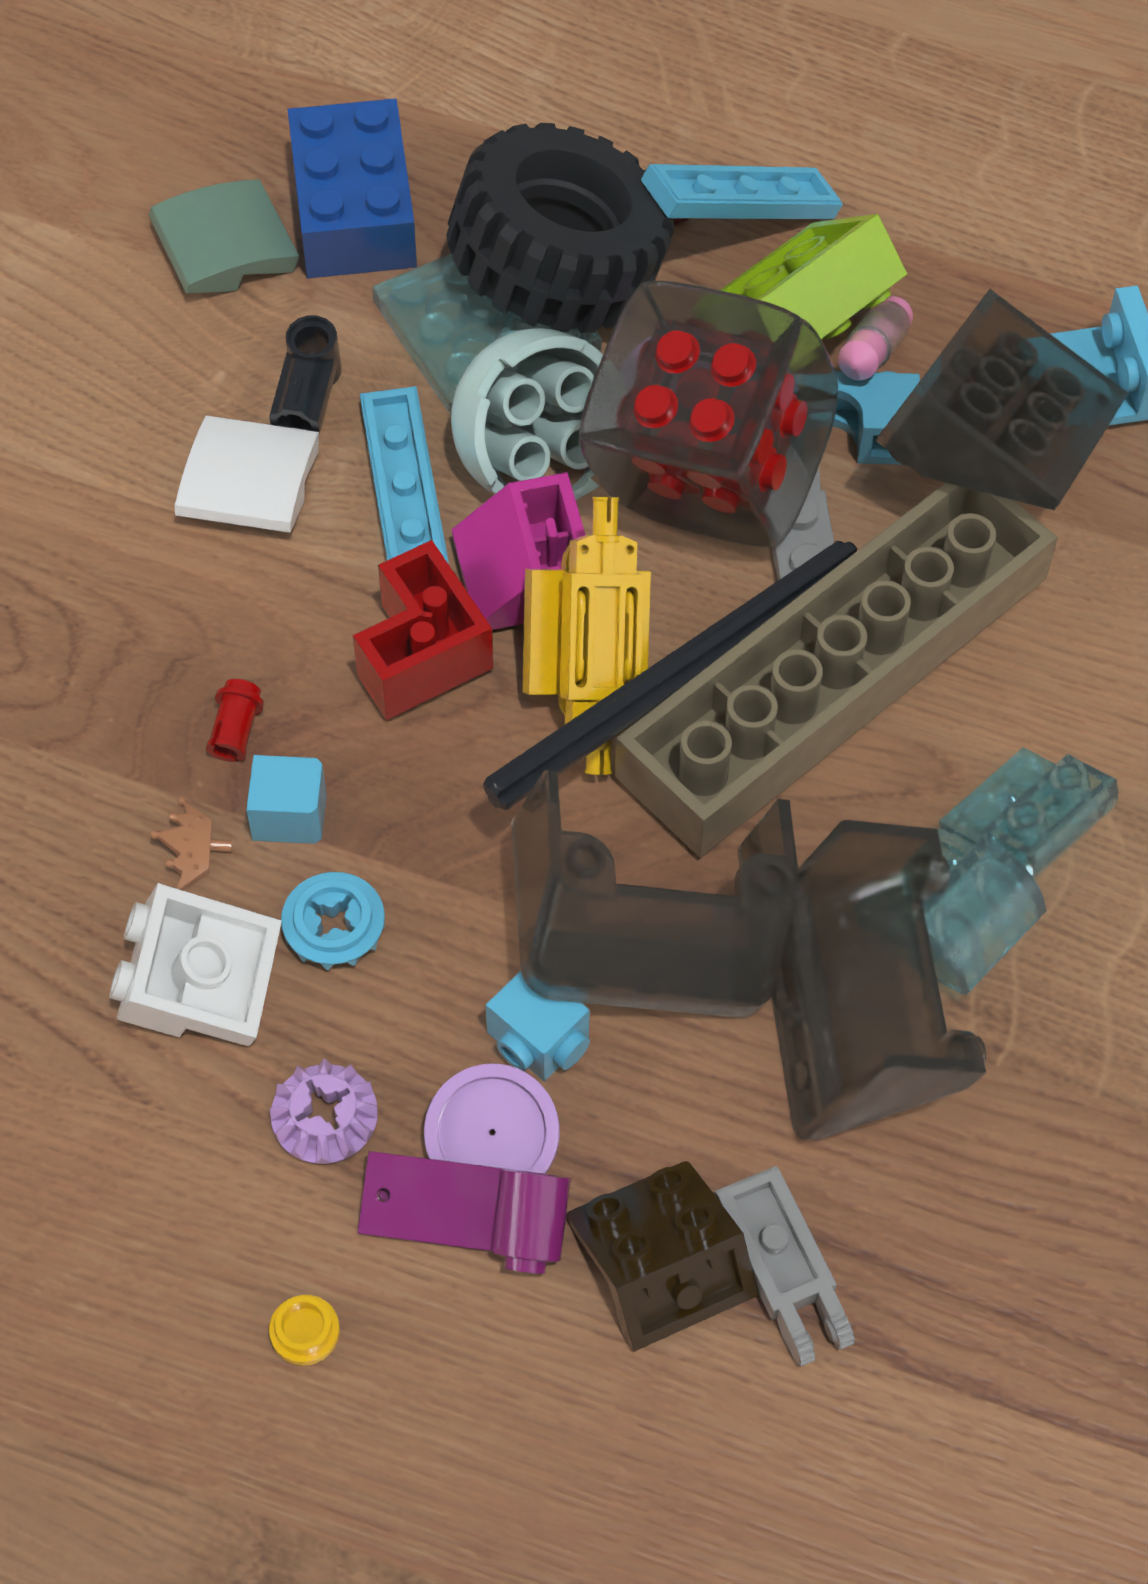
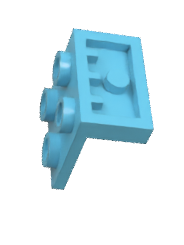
M1138 285L1115 289L1109 313L1103 315L1102 326L1023 337L1019 340L1017 350L1047 433L1053 434L1148 420V312Z

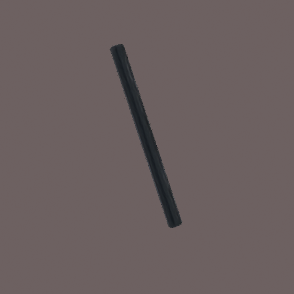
M836 541L488 776L483 783V789L488 795V801L495 808L500 807L503 810H509L636 723L856 553L857 547L852 542Z

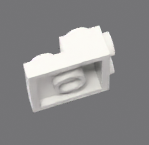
M158 883L145 904L134 903L126 924L124 939L135 942L131 962L123 960L119 962L110 988L109 998L121 1001L117 1020L179 1038L186 1029L249 1047L257 1038L282 921Z

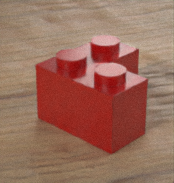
M432 540L378 565L382 607L390 618L354 634L353 643L357 676L384 718L388 720L493 669L492 627Z

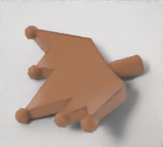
M181 797L178 799V804L184 807L185 813H172L169 816L170 821L176 822L179 827L163 831L153 830L150 836L153 839L158 838L178 855L174 860H167L165 864L166 867L173 868L181 874L176 889L183 891L209 874L210 851L231 852L232 840L211 839L212 819L188 804L186 798Z

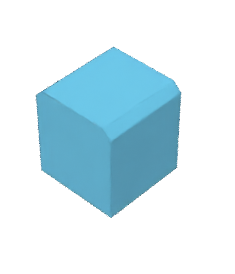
M253 755L246 809L252 841L316 844L322 839L327 799L323 764L317 758Z

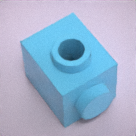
M532 961L486 1004L487 1033L497 1041L496 1046L501 1055L515 1068L522 1071L529 1068L544 1082L559 1067L567 1070L576 1064L590 1044V1010Z

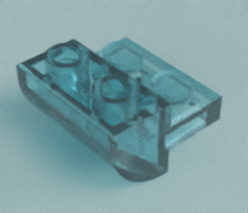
M1023 747L939 821L942 837L989 864L994 883L1009 889H1024L1116 806L1118 801L1117 779L1069 754L1055 764Z
M938 828L857 909L862 927L911 952L916 970L965 996L1047 911L1043 895L1036 881L1025 866L1005 847L986 835H983L973 845L941 828Z

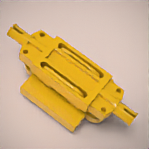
M592 497V534L570 540V545L563 553L561 569H525L522 692L529 695H558L559 708L565 716V724L648 669L651 571L637 570V542L617 535L619 497ZM612 739L586 756V774H612Z

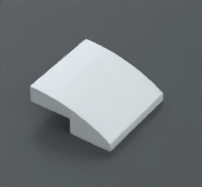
M206 415L196 435L182 475L175 502V515L291 533L305 502V480L318 454L319 432Z

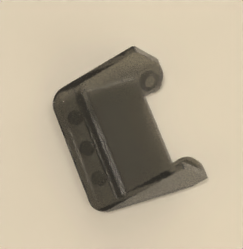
M843 820L771 898L766 907L762 924L763 946L793 1129L800 1139L820 1140L964 1091L986 1074V1048L983 1040L979 1036H975L971 1031L951 1030L947 1033L923 909V903L932 894H942L949 881V864L947 859L942 856L938 829Z

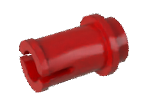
M229 679L225 682L224 687L217 690L215 701L219 707L210 739L206 745V751L211 756L228 762H236V759L243 761L245 759L246 747L254 717L260 714L264 708V701L260 697L261 689L256 684L243 679Z

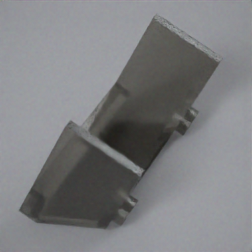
M547 770L543 772L511 821L520 969L528 987L537 995L556 1001L741 1018L756 1014L775 992L800 896V880L790 800L777 799L738 847L740 867L734 879L735 896L617 884L613 856L602 841L587 833L562 830L558 772Z

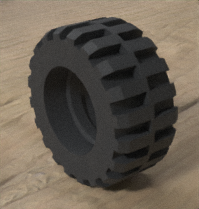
M527 123L515 125L506 130V132L501 130L484 140L483 144L476 147L469 157L447 223L449 227L446 234L447 243L455 266L461 276H468L467 281L470 288L479 297L486 295L492 300V307L505 315L509 311L520 316V322L536 327L537 323L550 326L552 330L567 333L570 329H578L580 334L596 332L601 329L602 325L608 329L626 321L628 317L635 315L643 307L646 298L651 292L671 243V237L674 233V219L668 218L641 181L646 170L639 166V159L627 150L623 153L613 147L612 141L600 135L598 139L585 135V130L569 126L567 130L556 128L555 123H539L535 128H529Z

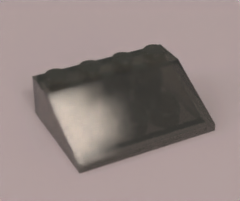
M989 289L875 441L886 448L897 462L911 467L925 478L1055 510L1127 397L1128 392L993 290Z

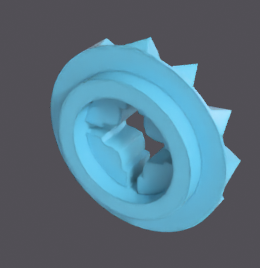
M343 872L318 874L300 883L286 899L281 915L282 930L286 944H289L297 952L302 962L310 960L320 963L327 971L334 964L347 962L355 966L359 957L369 950L376 951L378 939L382 930L385 929L384 907L376 890L365 880ZM346 910L344 915L345 924L351 932L333 928L328 934L324 933L320 937L323 932L322 919L317 913L321 916L325 914L333 918L340 911L344 912Z

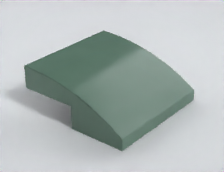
M260 179L221 183L185 192L152 206L149 212V218L186 294L238 291L243 275L293 273L299 255Z

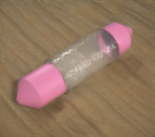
M890 296L882 303L870 308L849 334L846 344L842 347L838 356L840 369L847 377L854 380L870 378L878 368L882 367L907 336L913 320V312L910 305L904 299Z

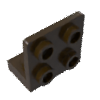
M688 1161L681 1162L672 1167L662 1168L651 1176L612 1193L600 1195L589 1203L569 1211L567 1214L571 1228L609 1284L623 1336L633 1352L759 1296L743 1231Z

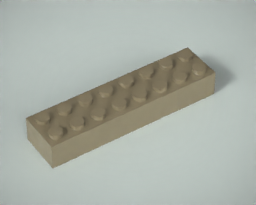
M969 464L616 738L615 777L701 858L1046 580L1058 537Z

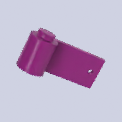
M369 1151L358 1234L488 1250L494 1254L505 1256L504 1269L545 1274L547 1261H561L571 1178Z

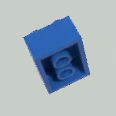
M397 98L287 109L307 279L417 268L415 224Z

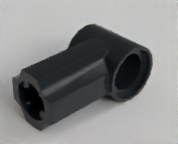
M307 315L295 320L286 331L287 353L269 419L271 425L320 433L331 388L341 375L342 365L337 331L334 325L326 318L317 315Z

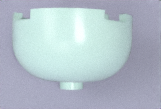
M545 328L525 329L507 334L485 347L471 361L458 383L451 412L452 435L457 453L470 475L483 488L494 495L507 485L500 477L498 471L519 481L539 478L547 471L550 458L573 469L586 468L583 476L577 483L572 485L575 500L599 487L590 478L605 470L615 450L619 452L623 450L626 436L623 431L615 428L614 413L619 399L625 394L628 395L624 381L616 365L609 362L599 350L583 339Z

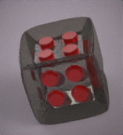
M672 281L642 282L629 297L621 311L593 378L581 416L579 432L580 449L590 469L611 497H619V504L643 517L678 529L743 545L758 547L780 546L791 532L800 515L827 446L837 407V375L817 331L808 321L783 307L743 295Z

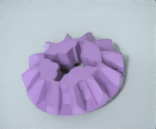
M325 1058L319 1065L307 1068L297 1065L290 1078L283 1084H277L276 1095L272 1107L269 1108L272 1129L281 1146L294 1157L315 1164L339 1162L357 1153L371 1138L378 1118V1106L371 1083L366 1082L357 1074L351 1064L347 1067L332 1065ZM315 1092L318 1097L322 1096L323 1100L327 1103L336 1100L340 1102L334 1107L336 1130L333 1129L330 1122L326 1123L320 1115L310 1119L307 1117L313 1112L311 1103L312 1093Z

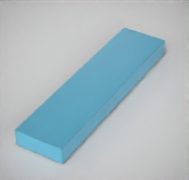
M649 164L641 178L645 187L668 218L835 219L843 206L840 198L817 168Z
M417 386L361 393V410L386 559H392L432 540L449 564Z

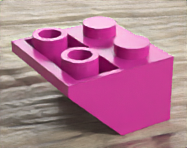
M568 472L508 483L452 528V538L465 589L492 627V630L524 624L525 569H561L563 553L570 545V540L585 535Z

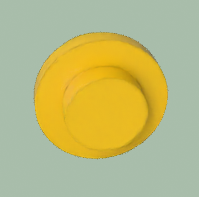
M298 1295L284 1301L275 1310L270 1320L269 1335L272 1346L282 1359L294 1365L306 1366L324 1360L332 1353L339 1340L340 1326L335 1310L327 1301L313 1295Z

